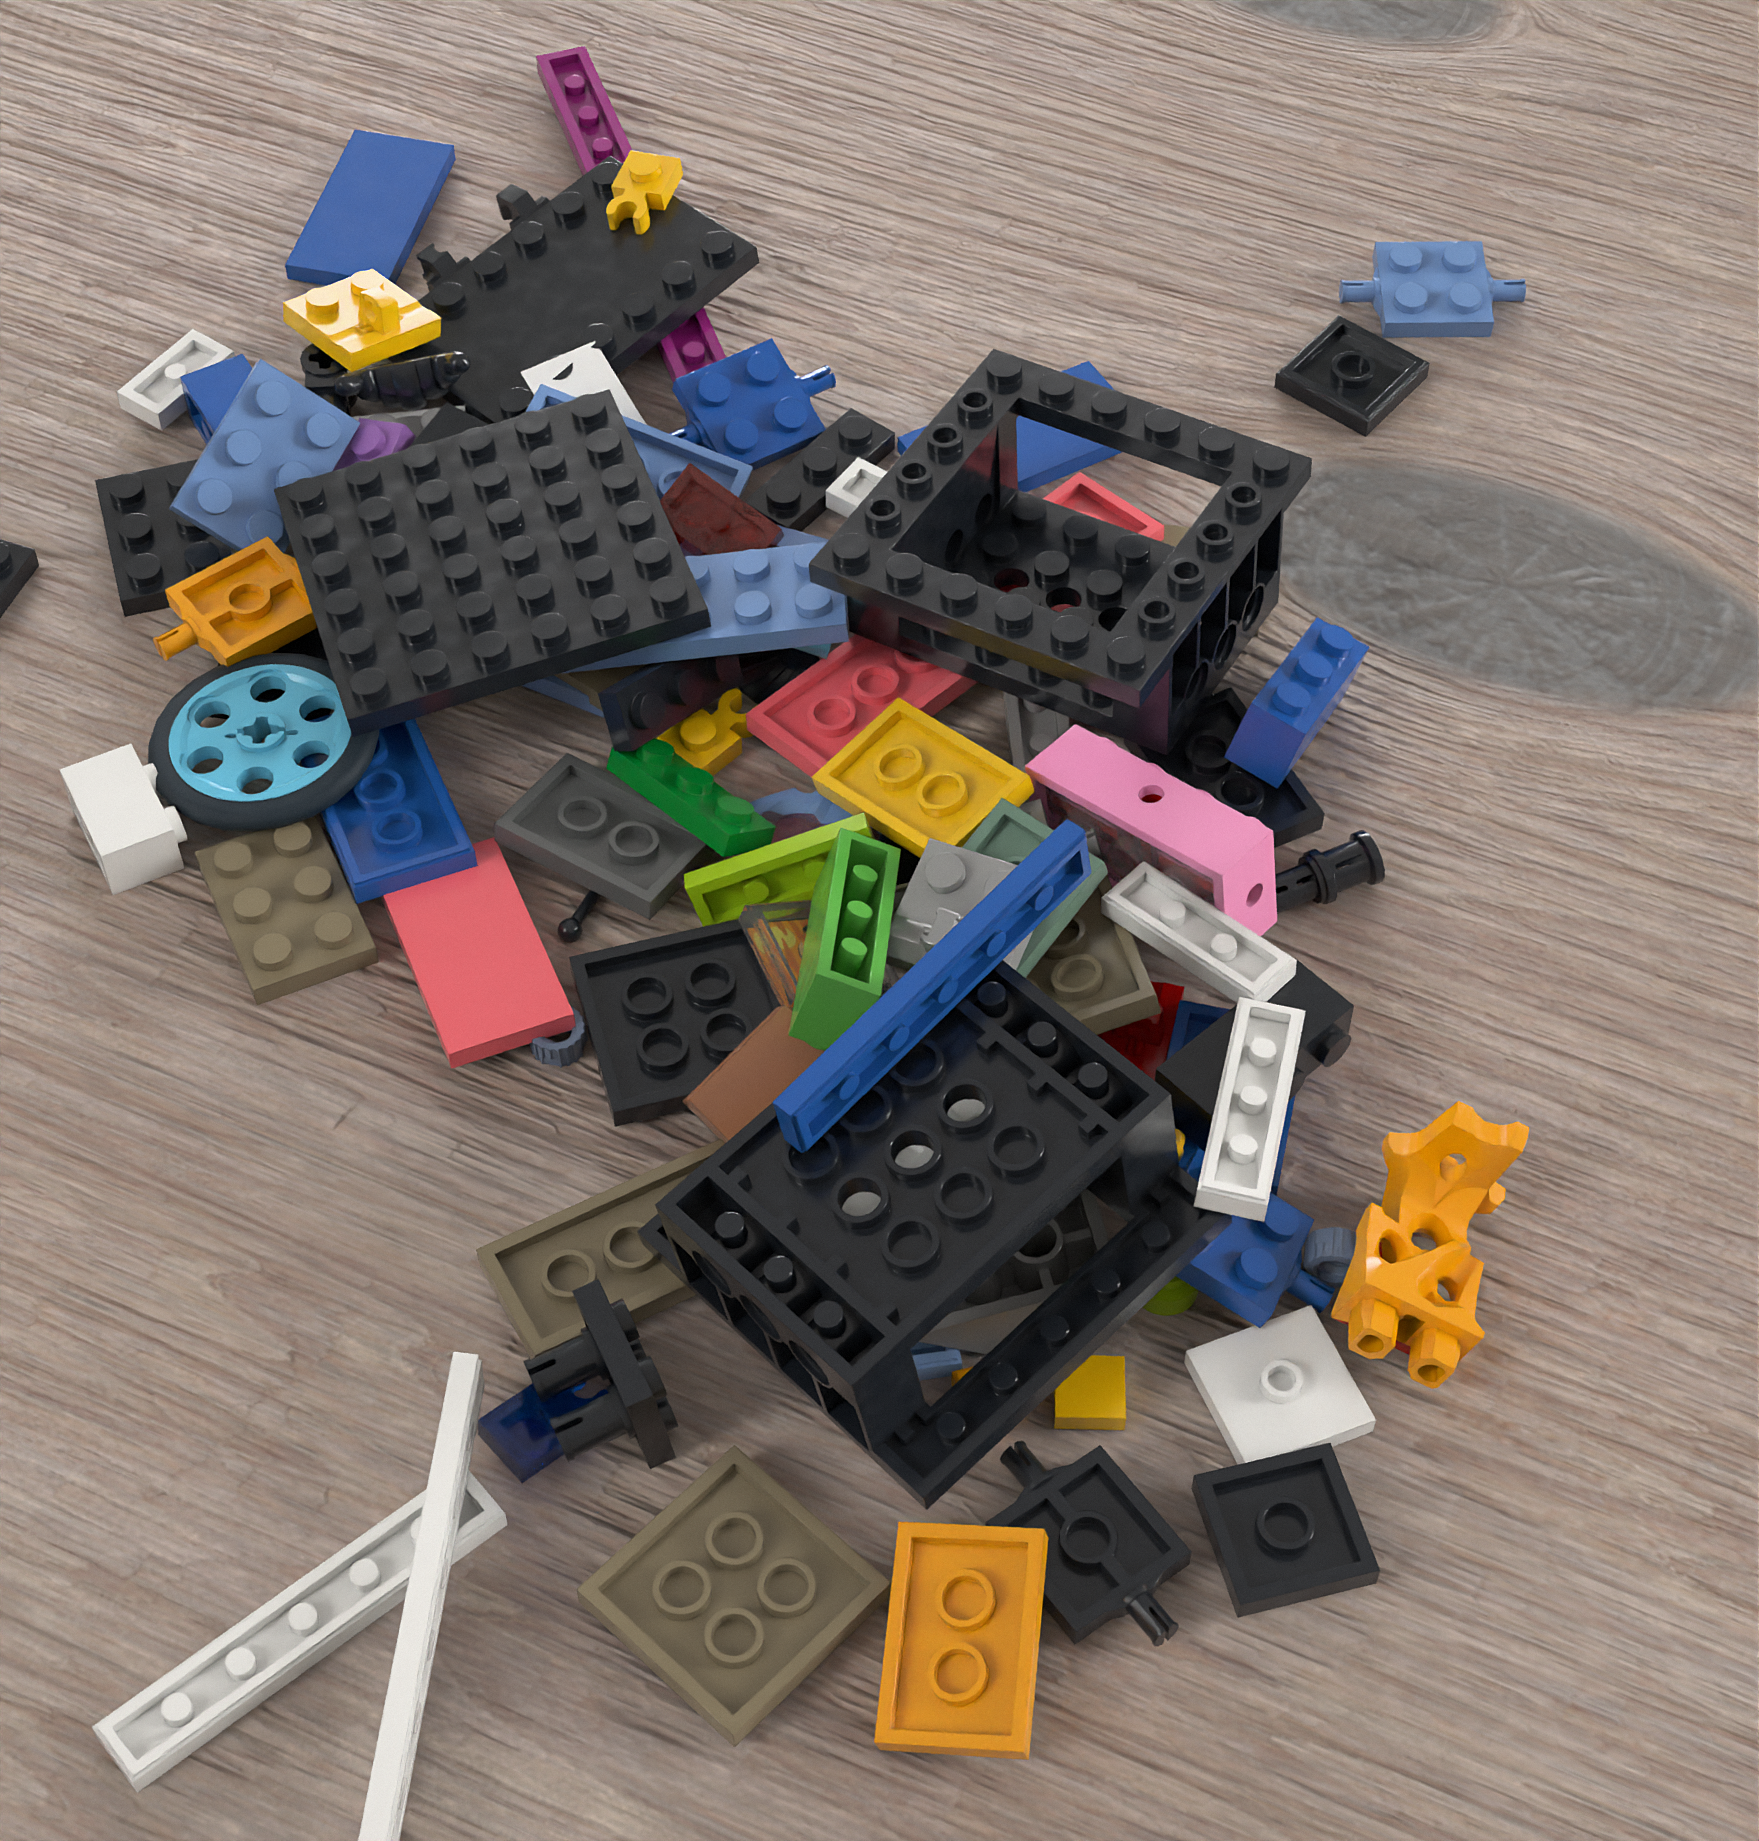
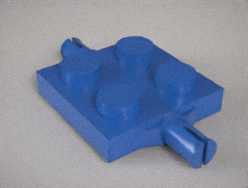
M771 338L675 379L672 391L686 413L687 426L669 434L753 466L752 471L806 448L826 430L811 405L810 397L830 388H835L834 373L830 374L831 368L828 365H824L820 369L799 377L789 368Z
M1199 1147L1183 1169L1198 1182L1205 1151ZM1271 1192L1264 1222L1232 1215V1223L1176 1275V1277L1259 1328L1272 1316L1280 1297L1285 1292L1290 1293L1309 1306L1312 1305L1318 1313L1323 1312L1335 1292L1333 1286L1327 1285L1301 1268V1249L1315 1219Z

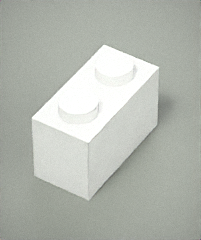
M132 744L60 769L72 810L113 895L184 869L178 843L186 841L187 835L180 816L174 805L163 809L159 801L163 797L156 790V776L158 772L153 763L142 766Z

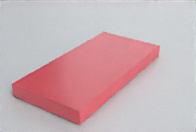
M494 837L472 844L478 866L381 896L451 1069L530 1044L532 1039L538 1037L548 1038L570 1031L576 1026L572 1008Z

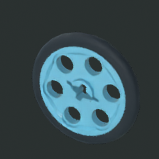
M268 653L251 656L229 667L224 664L217 666L192 680L178 692L157 718L148 745V764L153 763L158 772L156 776V790L170 806L174 805L181 814L199 824L225 831L256 832L282 828L315 816L337 803L359 782L370 765L378 741L379 729L356 737L352 736L327 660L304 654ZM269 689L285 691L279 699L272 702L264 703L255 700L260 693ZM319 708L334 710V713L326 720L320 722L304 720L307 714ZM213 714H226L229 716L228 720L220 726L213 728L200 726V723L206 717ZM313 753H322L329 756L323 764L317 767L304 768L298 765L300 760ZM207 759L223 761L219 768L206 774L192 772V769L201 761ZM268 779L272 781L271 786L261 793L246 794L242 792L243 787L253 780Z

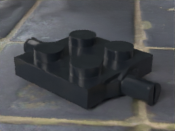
M1024 1441L1015 1442L1014 1449L1012 1446H1009L1001 1455L1000 1462L1009 1469L1024 1489L1015 1503L986 1521L985 1526L1045 1529L1048 1536L1042 1606L1074 1645L1108 1621L1124 1617L1128 1614L1150 1638L1154 1646L1157 1647L1164 1644V1638L1168 1641L1177 1632L1179 1625L1173 1621L1157 1602L1153 1594L1158 1586L1190 1564L1192 1551L1101 1445L1073 1464L1056 1467L1048 1471L1028 1449Z

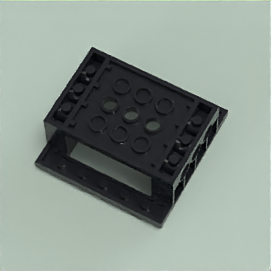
M993 349L810 561V582L847 596L849 632L1168 755L1278 603L1284 512L1310 479L1312 458ZM1018 416L1031 419L1221 486V488L1176 547L1019 491L1016 419ZM1007 585L1021 586L1009 592L999 590ZM1061 604L1074 606L1064 609L1062 612H1057L1051 609L1052 607ZM1120 619L1112 631H1107L1101 627V624L1107 620Z
M1002 960L807 1151L805 1150L801 1153L784 1140L773 1103H771L657 1202L655 1206L658 1214L637 1232L642 1244L916 1501L928 1510L1232 1223V1215L1194 1207L1199 1182L1179 1167L1171 1094ZM964 1099H975L986 1106L977 1118L970 1121H957L947 1115L949 1109L956 1102ZM923 1145L933 1151L931 1159L926 1164L917 1168H904L895 1162L897 1155L909 1146ZM1087 1188L1128 1222L1126 1226L932 1406L926 1403L911 1348L1084 1189ZM859 1192H871L881 1198L878 1206L872 1212L863 1216H852L842 1210L846 1200Z

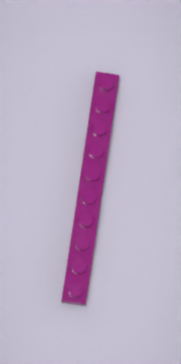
M581 46L536 56L539 77L582 175H585L609 156L624 163L632 148L586 47ZM704 307L656 344L673 384L675 379L726 358Z

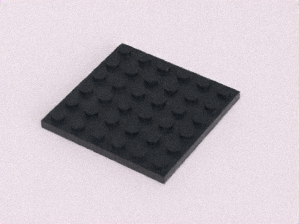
M610 389L595 394H585L574 400L541 410L528 411L517 417L487 426L471 428L463 433L430 443L413 445L406 450L383 457L356 462L349 467L319 476L302 478L292 484L274 489L353 737L711 627L706 603Z

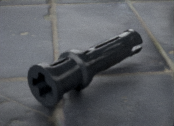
M1359 830L1351 833L1349 841L1323 852L1317 849L1304 852L1303 856L1299 858L1297 866L1275 874L1276 894H1278L1276 895L1277 914L1311 900L1317 904L1331 903L1336 901L1337 893L1363 882H1367L1370 885L1383 882L1385 878L1383 859L1369 833Z

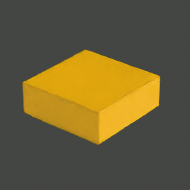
M1091 1355L1054 1390V1429L1125 1430V1356Z

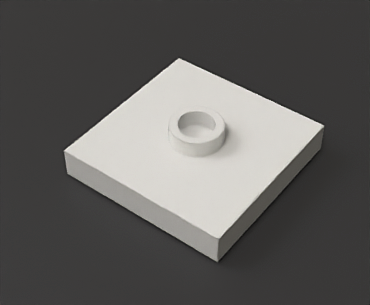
M1312 1305L1266 1321L1261 1328L1252 1326L1186 1351L1184 1364L1237 1464L1330 1442L1333 1447L1373 1432L1376 1419Z

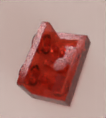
M691 463L687 465L660 500L679 545L693 556L739 552L749 549L770 548L772 544L777 546L784 537V533L779 526Z

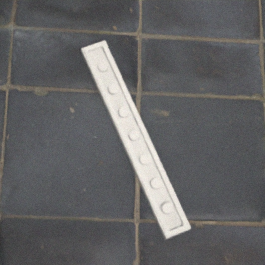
M453 1352L358 1841L400 1840L485 1387L482 1360H479V1355Z

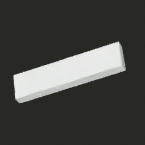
M1239 997L1194 1207L1264 1222L1306 1011Z

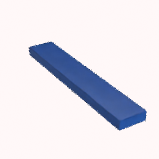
M1069 819L1061 823L772 1102L784 1140L801 1153L805 1150L807 1151L1091 874L1086 831Z

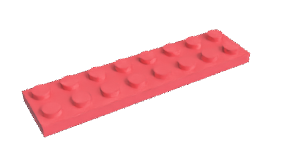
M1081 472L1043 498L1044 500L1160 542L1164 539V525ZM1007 585L999 590L1009 592L1021 586ZM1061 604L1056 605L1051 609L1057 612H1062L1064 609L1074 606ZM855 634L849 639V642H844L830 652L827 659L822 658L747 712V730L812 778L818 770L898 697L932 717L978 682Z

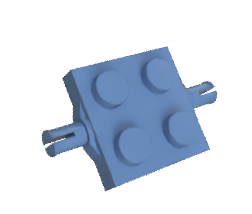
M1482 241L1375 242L1372 255L1374 267L1372 280H1340L1339 285L1340 303L1372 302L1373 308L1380 317L1382 338L1491 337L1494 325L1492 302H1524L1526 296L1525 279L1493 280L1486 268Z

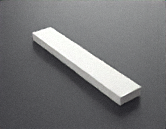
M470 1471L468 1472L451 1565L507 1526L505 1512ZM426 1490L92 1726L97 1739L137 1793L405 1599Z

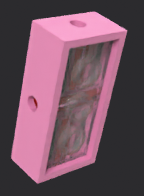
M1077 724L1073 725L1025 765L1026 774L1030 776L1035 791L1029 797V802L1041 799L1051 829L1055 830L1066 819H1069L1085 831L1094 828L1101 850V855L1094 856L1104 861L1112 888L1145 861L1260 937L1277 922L1273 830L1266 827L1258 819L1245 816L1219 802L1208 792L1195 789L1166 773L1158 765L1147 763L1121 749L1110 739L1099 737Z

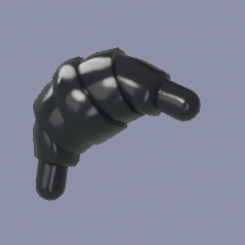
M459 351L442 352L405 359L342 374L336 378L334 389L336 393L343 397L357 395L361 400L374 403L383 402L384 407L396 408L401 406L405 410H420L428 406V400H437L446 395L449 388L453 387L461 375L469 370L471 361L469 356Z

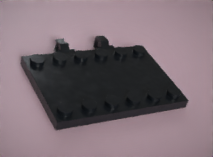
M612 156L607 157L552 200L541 196L534 201L528 191L510 184L498 193L496 198L502 219L513 220L509 223L511 231L473 260L465 256L456 263L448 251H437L433 243L416 255L424 272L422 276L428 281L426 284L430 291L418 302L424 308L430 309L441 317V337L386 359L396 362L442 352L459 351L465 353L471 361L469 370L461 375L459 380L453 387L449 388L448 393L442 396V398L453 406L465 405L466 413L489 425L525 413L531 403L534 394L522 376V371L591 342H596L591 347L602 351L617 376L759 263L757 248L672 195L665 211L649 209L650 227L644 234H636L632 217L622 220L616 231L610 230L606 208L609 202L614 199L611 186L623 163ZM573 363L560 372L553 380L567 378L572 373Z

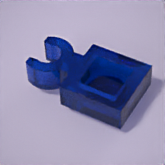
M586 1382L541 1403L532 1383L478 1419V1435L519 1481L524 1483L564 1455L549 1419L554 1416L557 1418L609 1392L603 1389L591 1398H579L574 1393L586 1385Z

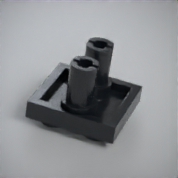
M599 1279L573 1290V1295L586 1326L580 1329L582 1335L531 1360L529 1358L523 1361L541 1403L597 1376H601L603 1381L608 1379L611 1384L606 1386L609 1393L557 1418L554 1416L549 1419L567 1461L570 1462L575 1459L574 1457L626 1433L630 1439L636 1438L650 1469L676 1458L667 1432L679 1427L666 1398L667 1392L652 1358L646 1356L638 1339L640 1335L623 1298L610 1304Z

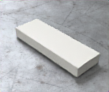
M1145 861L1101 897L1102 914L1236 1003H1238L1239 997L1267 1002L1296 975V959Z

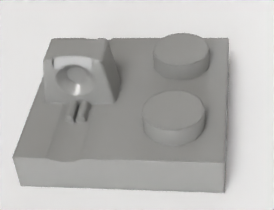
M930 838L890 927L886 964L909 971L1018 865ZM1033 931L1003 959L1015 970L1020 963Z

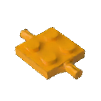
M267 536L165 589L169 606L180 617L183 624L158 637H154L153 642L161 657L163 656L165 661L196 644L200 648L209 651L220 665L224 664L229 667L251 656L271 653L318 628L296 558L283 553Z

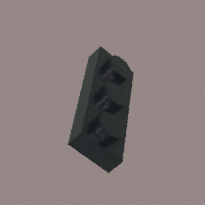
M850 408L743 502L744 516L802 532L828 509L826 507V490L858 457L876 466L895 449V432Z
M732 654L650 663L598 693L614 751H634L720 698L727 691L744 683L738 655Z

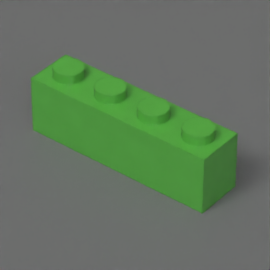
M840 828L814 886L788 1036L805 1041L816 1049L826 1051L880 999L901 849Z

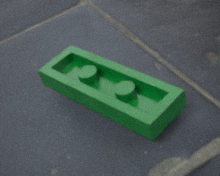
M653 738L634 751H614V748L611 747L607 770L722 857L744 854L772 843L776 826L755 812L751 803L733 796L714 782V777L709 772L694 767L676 754L671 744Z

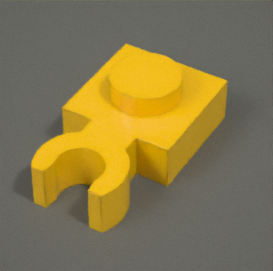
M633 150L629 152L611 186L614 199L609 202L606 208L610 230L616 231L620 222L630 217L633 218L636 234L642 235L650 227L649 209L665 211L683 176L680 158Z
M737 688L727 691L719 699L718 710L713 714L708 713L702 708L669 728L656 739L671 744L676 754L694 767L703 769L714 776L742 754V738L753 736L747 730L746 713H736L742 708L741 691Z

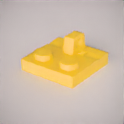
M374 269L357 272L349 278L323 288L312 289L302 296L283 302V322L350 372L441 337V317L430 309L424 308L416 299Z

